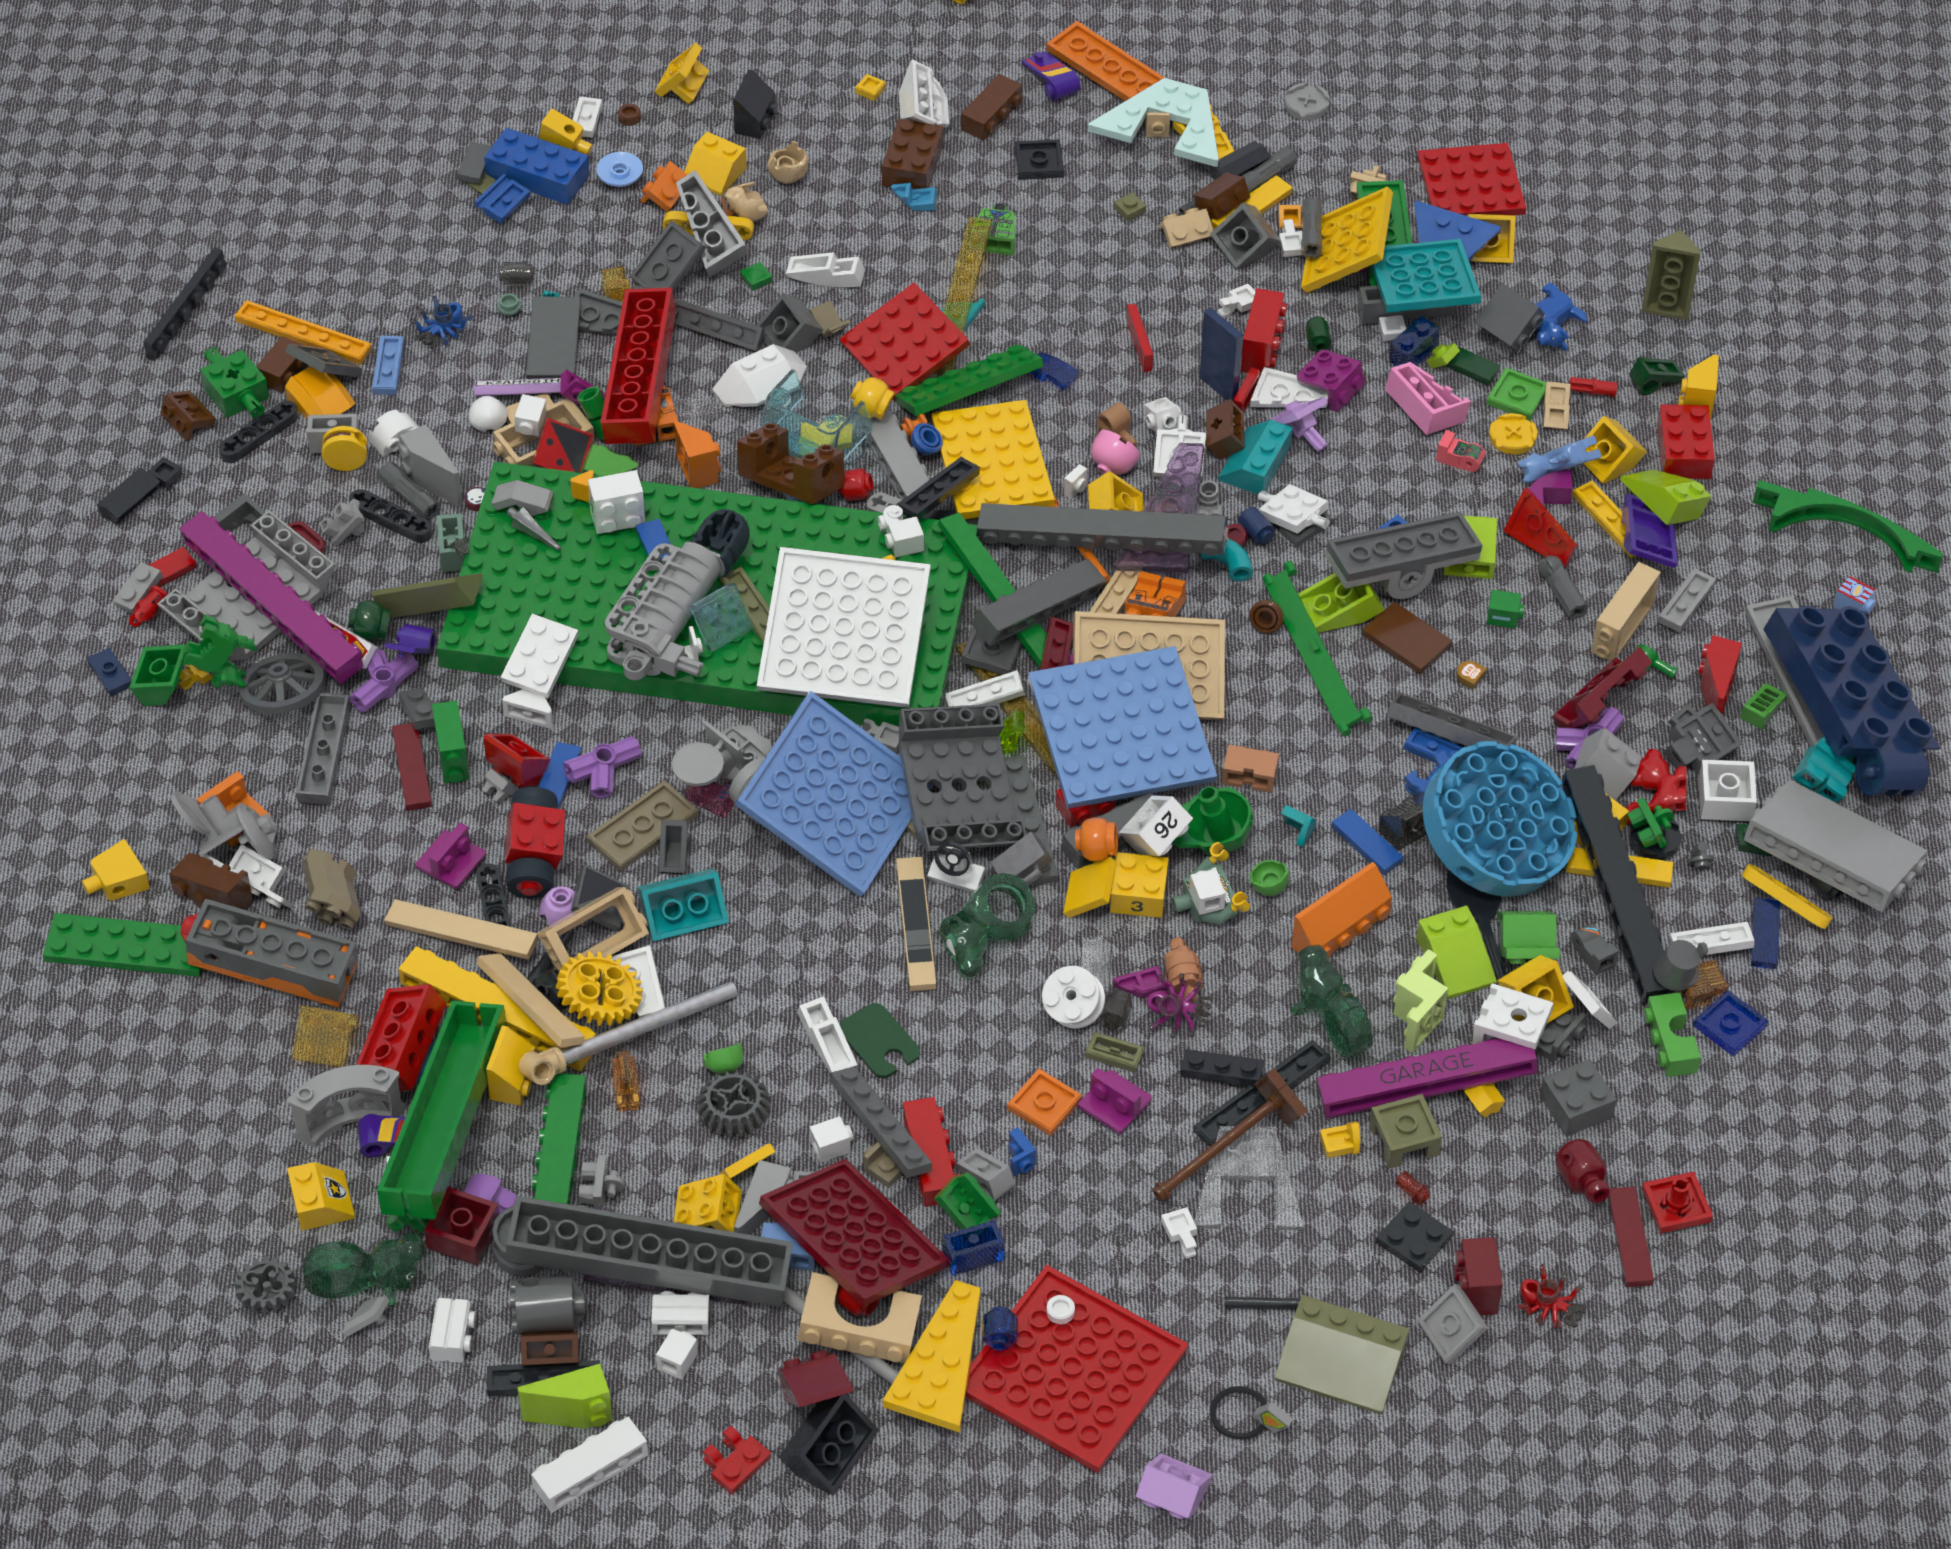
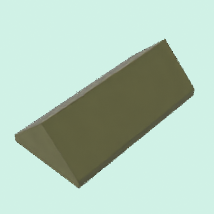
M1682 230L1653 242L1641 312L1688 320L1701 250Z
M482 573L374 590L371 591V594L375 601L380 603L383 608L391 609L390 618L474 605L483 577Z

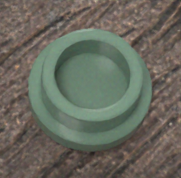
M504 294L497 303L498 311L503 315H515L521 310V301L514 294Z

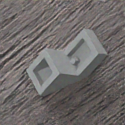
M515 480L498 485L491 504L496 510L517 505L520 509L524 507L531 516L548 511L553 492Z

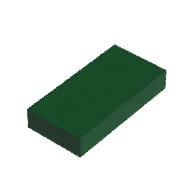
M1458 346L1460 351L1446 367L1489 386L1499 373L1501 365Z

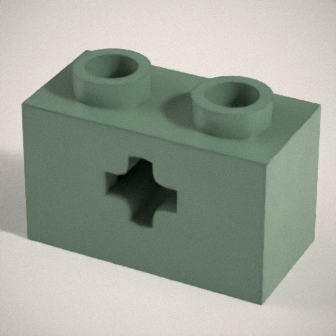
M462 513L437 515L442 572L461 571L466 554Z

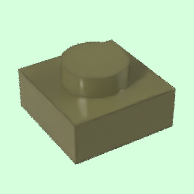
M1133 192L1114 201V209L1127 222L1146 213L1147 206Z

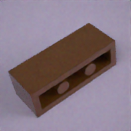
M998 74L961 113V130L984 141L990 134L996 131L997 126L1002 121L1007 120L1010 113L1016 107L1021 105L1023 100L1022 84Z

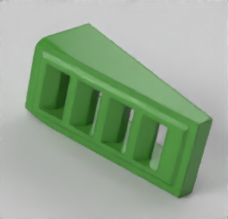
M1765 683L1743 706L1740 718L1763 729L1785 701L1786 694Z

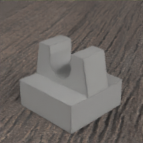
M492 768L485 775L487 781L482 790L491 795L497 789L493 799L499 803H502L509 795H513L515 791L519 790L518 786Z

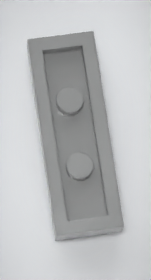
M1694 568L1660 613L1658 623L1680 633L1715 586L1716 578Z

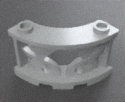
M349 1065L326 1071L308 1080L287 1099L288 1105L292 1108L295 1128L292 1131L293 1138L317 1148L325 1138L342 1129L343 1125L357 1122L358 1124V1121L367 1114L401 1116L406 1108L405 1103L401 1102L399 1072L375 1065ZM344 1092H359L353 1095L352 1097L342 1098L336 1101L329 1100L331 1097Z

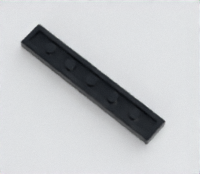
M1311 1040L1274 1068L1292 1090L1327 1065L1331 1060V1056L1314 1040ZM1248 1086L1193 1126V1132L1210 1147L1266 1103L1267 1100L1256 1087Z

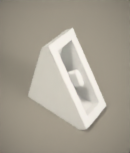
M523 689L506 695L502 699L504 716L552 729V709L545 697Z

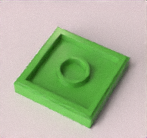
M1506 367L1489 394L1486 404L1508 413L1521 414L1526 417V420L1531 421L1544 399L1546 382Z

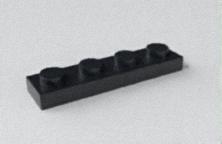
M960 457L900 501L898 506L901 507L903 514L907 517H917L920 520L980 475V467Z
M600 1360L579 1361L578 1363L487 1366V1395H518L517 1387L593 1365H601Z

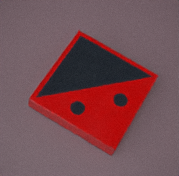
M547 418L531 465L540 468L580 473L593 434Z

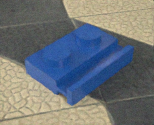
M503 174L475 200V208H481L483 213L502 224L530 197V190L515 180L506 178V175Z

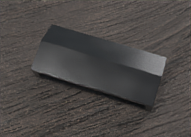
M1253 141L1219 159L1218 167L1209 165L1211 178L1216 180L1225 173L1242 176L1269 160L1271 155L1263 145Z
M139 468L96 505L102 517L108 518L117 525L159 489L160 481L149 471Z

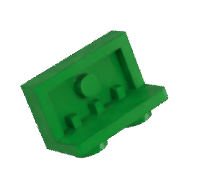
M967 1172L953 1176L934 1197L968 1239L974 1238L990 1219L996 1218L1001 1214L995 1201L982 1190L977 1179Z

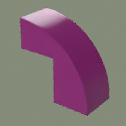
M1561 470L1546 474L1537 479L1529 489L1543 505L1570 504L1572 494L1571 470Z

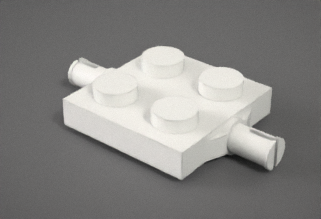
M1182 415L1178 416L1177 428L1171 430L1157 429L1153 477L1170 478L1172 483L1177 484L1181 488L1182 480H1202L1206 433L1193 432L1187 429L1188 417L1185 415L1183 424Z
M1289 484L1276 495H1271L1265 491L1260 492L1258 495V500L1265 502L1259 508V511L1267 520L1298 534L1305 527L1314 524L1323 529L1329 526V519L1320 516L1328 509V501Z

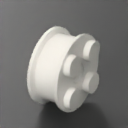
M1065 966L1053 972L1046 980L1042 991V1002L1047 1013L1058 1023L1067 1028L1079 1029L1092 1024L1101 1015L1105 1005V991L1100 981L1088 970L1079 966Z

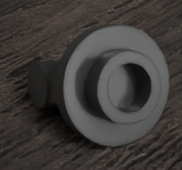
M1699 842L1691 850L1693 857L1688 859V864L1694 865L1695 869L1708 868L1710 863L1714 861L1713 855H1707L1708 844L1706 842Z

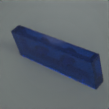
M1754 898L1752 935L1754 938V948H1751L1750 966L1777 969L1780 927V901L1763 898Z

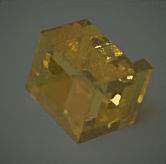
M624 265L601 270L602 289L605 296L623 302L625 289H630L628 278H625Z

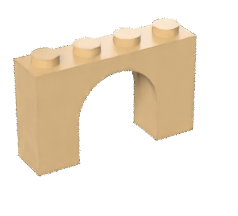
M812 1272L797 1341L858 1353L864 1356L877 1357L892 1362H906L911 1350L922 1295L896 1291L893 1295L890 1312L884 1321L873 1326H857L845 1321L836 1311L835 1300L839 1283L832 1276Z

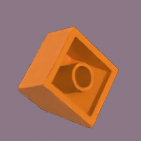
M675 422L676 457L689 487L700 488L719 483L718 473L721 472V465L717 456H720V448L717 441L713 442L710 433L681 422Z

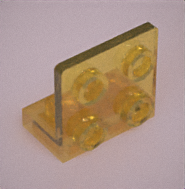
M301 1005L292 1058L344 1067L352 1026H359L360 1016Z

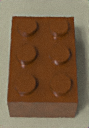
M899 118L882 163V186L891 187V185L911 183L913 189L929 188L943 149V126Z

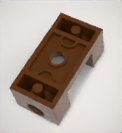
M775 423L764 424L763 427L737 440L738 475L810 504L820 501L845 486L844 451L834 448L832 445H821L815 449V452L805 454L799 459L789 456L788 430L779 427Z

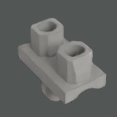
M352 499L348 504L339 502L334 509L335 518L325 517L320 522L322 533L330 536L332 545L339 546L347 536L351 534L359 536L364 532L362 524L364 518L359 511L360 503L358 500Z
M598 1155L597 1162L582 1163V1180L595 1181L594 1185L580 1184L579 1203L594 1204V1209L603 1210L605 1191H607L608 1197L613 1198L616 1193L624 1189L625 1185L624 1180L618 1177L617 1171L612 1170L610 1175H607L608 1169L605 1166L606 1155Z

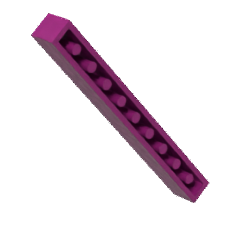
M201 511L179 528L183 541L189 548L339 684L345 682L364 667L361 659L363 654L360 648L355 643L350 644L338 628L334 630L324 615L316 614L313 606L307 600L302 601L293 587H286L281 577L276 572L271 573L260 558L255 559L245 544L240 545L236 542L234 535L229 530L224 531L215 517H209Z

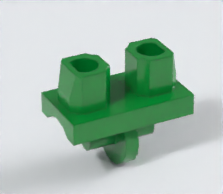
M1644 797L1637 800L1639 807L1627 815L1634 829L1646 823L1649 827L1637 832L1643 847L1646 848L1658 843L1660 848L1667 846L1660 827L1663 826L1665 830L1671 828L1670 822L1674 818L1672 810L1668 808L1662 809L1659 805L1654 808L1656 813L1653 815Z

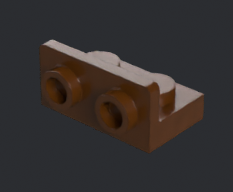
M190 390L167 393L165 395L160 414L184 440L191 439L194 429L214 426L216 418Z

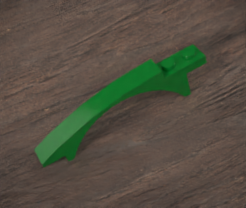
M1761 480L1757 483L1753 503L1774 509L1768 531L1777 532L1789 525L1810 520L1843 522L1860 527L1882 540L1896 554L1904 571L1912 573L1915 566L1935 573L1939 572L1943 553L1885 517L1850 501L1810 487L1805 494Z

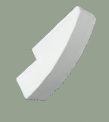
M832 252L790 257L786 275L787 277L815 285L861 287L865 269L859 257L837 259L835 253Z
M824 996L800 1005L797 1011L799 1018L829 1072L856 1067V1060L836 1017L833 1018Z

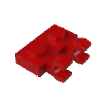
M729 1426L722 1433L725 1437L722 1442L732 1449L733 1452L724 1459L718 1449L710 1444L703 1451L705 1455L703 1461L714 1469L711 1472V1478L733 1495L771 1459V1452L751 1435L744 1440L734 1427Z

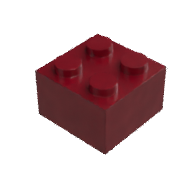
M447 1187L436 1219H430L424 1230L427 1248L478 1265L492 1239L494 1222L500 1215L498 1203Z
M1495 1237L1462 1239L1460 1250H1456L1455 1253L1456 1265H1453L1454 1282H1459L1461 1289L1465 1292L1479 1315L1498 1314L1503 1283Z

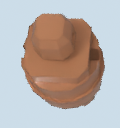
M1177 937L1171 940L1170 952L1164 956L1165 975L1168 981L1173 984L1177 994H1179L1181 988L1180 979L1186 981L1187 986L1183 997L1185 999L1194 990L1195 985H1199L1200 990H1202V966L1196 953L1187 947L1183 939ZM1196 994L1190 1000V1002L1195 1004L1197 1002L1198 995Z

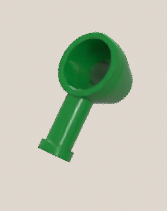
M1637 645L1635 650L1641 647L1652 661L1645 669L1646 671L1654 667L1669 676L1670 679L1674 678L1678 668L1672 667L1660 660L1658 654L1649 646Z

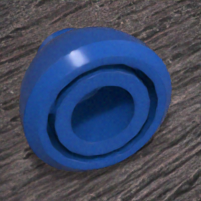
M920 423L913 429L911 447L916 449L917 455H933L941 450L943 439L940 432L934 426L928 423Z

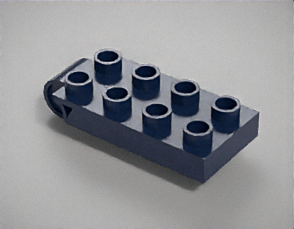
M1813 606L1776 608L1763 630L1835 756H1856L1855 775L1859 789L1868 796H1881L1884 794L1888 796L1900 794L1903 796L1919 795L1925 789L1929 777L1928 761L1924 753L1928 749L1940 750L1941 748L1933 736L1932 726L1923 719L1912 701L1910 689L1901 682L1889 662V653L1879 645L1870 630L1867 616L1859 609L1850 606L1843 607L1842 609H1817Z

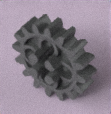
M264 1256L261 1262L253 1258V1265L250 1266L244 1263V1272L237 1271L236 1273L238 1280L234 1281L237 1300H241L243 1308L250 1305L252 1313H255L258 1308L262 1309L263 1314L267 1313L268 1308H272L274 1312H277V1305L281 1304L286 1307V1298L294 1297L293 1289H296L293 1269L289 1270L287 1262L280 1264L278 1257L269 1261L268 1257ZM267 1274L269 1276L270 1282H268L266 1279ZM261 1288L264 1289V1294H263V1296H262Z

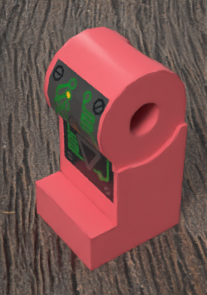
M1446 430L1438 444L1436 461L1462 470L1476 472L1486 455L1484 448L1479 444L1467 443L1454 438L1455 433Z

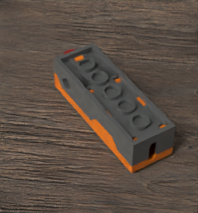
M209 899L204 900L199 913L187 916L181 926L180 934L186 944L188 964L338 1008L357 967V943L354 941Z

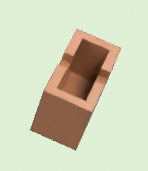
M1228 745L1223 766L1222 784L1241 788L1243 784L1252 785V790L1272 793L1278 769L1279 753Z

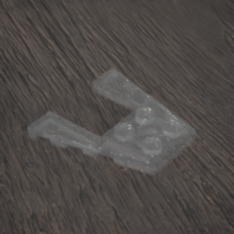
M1220 1126L1216 1141L1235 1126ZM1252 1127L1211 1159L1194 1219L1197 1229H1221V1180L1275 1181L1276 1230H1304V1221L1299 1212L1298 1201L1291 1186V1179L1284 1163V1156L1275 1127Z

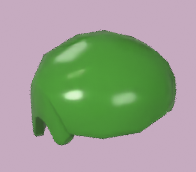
M1264 860L1256 864L1252 872H1250V882L1253 889L1263 896H1276L1287 888L1289 872L1285 863H1280L1276 860Z
M741 1042L726 1048L710 1051L706 1055L705 1053L703 1054L704 1066L715 1074L724 1075L726 1070L730 1074L736 1071L743 1064L744 1060Z

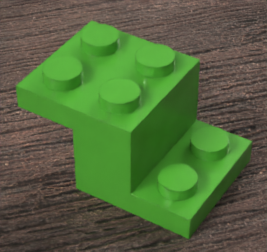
M1497 911V922L1500 923V955L1506 958L1507 961L1514 964H1524L1526 959H1534L1539 955L1552 960L1560 959V948L1556 946L1555 913L1550 911Z

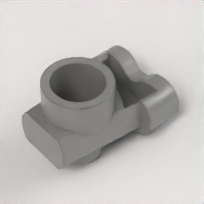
M1207 480L1200 484L1198 503L1193 507V514L1223 516V507L1219 504V486L1217 483Z

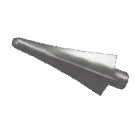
M514 507L509 508L507 515L513 519L511 527L531 535L557 551L561 549L560 545L540 527L524 507L520 511H517Z

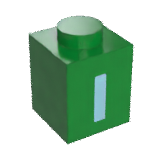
M1492 589L1486 624L1516 629L1517 620L1523 619L1525 605L1520 604L1521 594Z

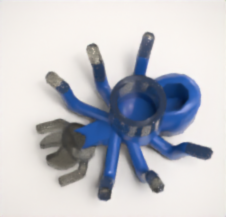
M436 295L432 297L434 302V320H430L426 312L421 307H417V311L422 314L425 323L431 325L422 327L417 320H409L421 332L414 337V340H419V342L423 340L424 345H430L431 349L438 345L437 334L440 333L444 345H448L449 338L445 335L444 330L457 339L459 334L464 332L466 322L473 319V315L463 318L462 306L457 302L438 304Z

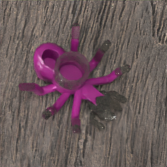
M1159 973L1157 978L1163 985L1168 987L1170 993L1160 990L1150 993L1147 997L1148 1008L1153 1012L1164 1014L1162 1018L1149 1026V1029L1154 1030L1171 1016L1176 1015V1023L1170 1034V1038L1174 1039L1177 1030L1181 1026V1013H1183L1189 1024V1035L1193 1037L1195 1035L1193 1030L1195 1024L1188 1012H1192L1199 1022L1208 1024L1209 1020L1203 1019L1201 1016L1209 1017L1211 1013L1204 1011V1009H1212V1006L1208 1002H1203V1000L1212 1001L1213 997L1202 996L1199 1000L1191 1003L1190 1000L1200 991L1202 982H1197L1194 990L1184 999L1187 986L1184 974H1179L1181 988L1179 994H1177L1173 984Z

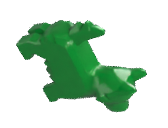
M205 614L200 622V626L203 627L200 638L203 640L200 641V644L191 641L187 642L183 649V655H185L183 664L193 665L204 672L212 674L211 683L216 689H220L223 686L232 687L234 685L246 687V683L241 678L246 677V673L231 662L229 658L236 648L257 651L254 639L238 635L229 624L218 622L216 618Z

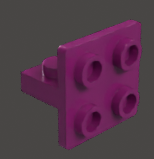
M459 823L452 832L444 830L418 859L415 866L416 869L454 889H458L487 854L484 849L470 843L468 826Z
M1097 1068L1091 1074L1090 1091L1078 1102V1108L1116 1133L1122 1134L1152 1101V1096L1113 1070H1108L1105 1073Z

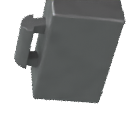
M1029 832L990 863L1003 885L1013 891L1021 884L1027 887L1043 875L1041 869L1052 862L1053 859L1041 840L1035 834Z

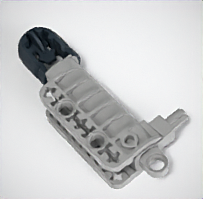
M728 509L717 510L703 521L694 534L693 539L690 542H685L682 548L663 543L657 545L648 556L605 620L606 632L612 636L607 646L608 658L610 661L623 666L624 675L628 679L639 680L645 675H658L661 671L675 677L679 670L694 676L701 675L704 664L686 657L685 647L674 642L718 576L726 577L746 549L750 530L743 516ZM707 547H710V549H712V550H714V551H717V552H721V551L723 550V552H722V554L720 555V554H718V553H715V552H712V551L708 550ZM665 553H669V556H668V555H665V556L663 557V559L661 560V561H662V564H661V563H660V555H664ZM650 570L658 571L653 577L646 575ZM644 582H646V583H645V589H644V590H641V591L639 592V594H638V599H637V598H636V595H637L636 589H637V590H640V589L643 587ZM626 605L633 606L629 612L622 610L623 607ZM621 617V624L617 625L615 628L612 627V625H616L619 622ZM622 643H624L623 652L619 651L617 654L614 653V650L618 651L621 648Z

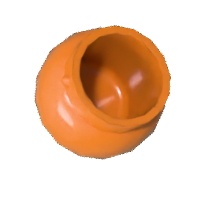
M1098 817L1085 820L1081 828L1075 831L1076 850H1081L1082 856L1089 861H1102L1109 856H1117L1118 829L1116 822H1108L1106 819Z

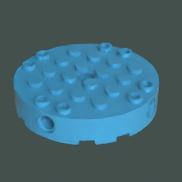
M1497 741L1477 742L1475 745L1464 747L1457 751L1431 777L1423 799L1425 830L1433 849L1444 865L1460 880L1473 888L1488 894L1504 897L1520 896L1537 890L1566 865L1574 851L1577 839L1574 825L1576 813L1571 798H1567L1561 787L1562 781L1546 763L1521 747L1513 744L1509 746L1497 744Z

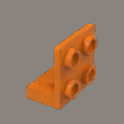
M238 771L196 799L200 805L209 797L216 795L227 811L243 803L255 810L260 816L268 813L247 793L244 776ZM241 832L225 842L230 847L236 846L240 843L238 836L241 835Z

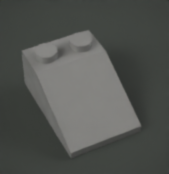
M425 424L399 435L401 446H398V450L403 459L400 465L401 469L406 472V475H409L418 486L457 506L463 505L459 471L428 426Z

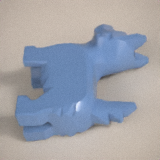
M1593 435L1567 444L1543 455L1532 453L1527 458L1520 460L1517 465L1522 468L1524 474L1523 482L1530 483L1546 474L1567 470L1601 458L1599 449L1590 452L1585 450L1587 447L1597 444L1595 436Z

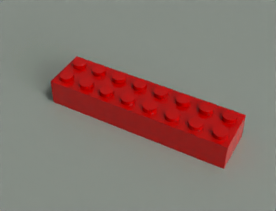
M672 288L625 289L601 418V427L606 444L654 443L677 310Z

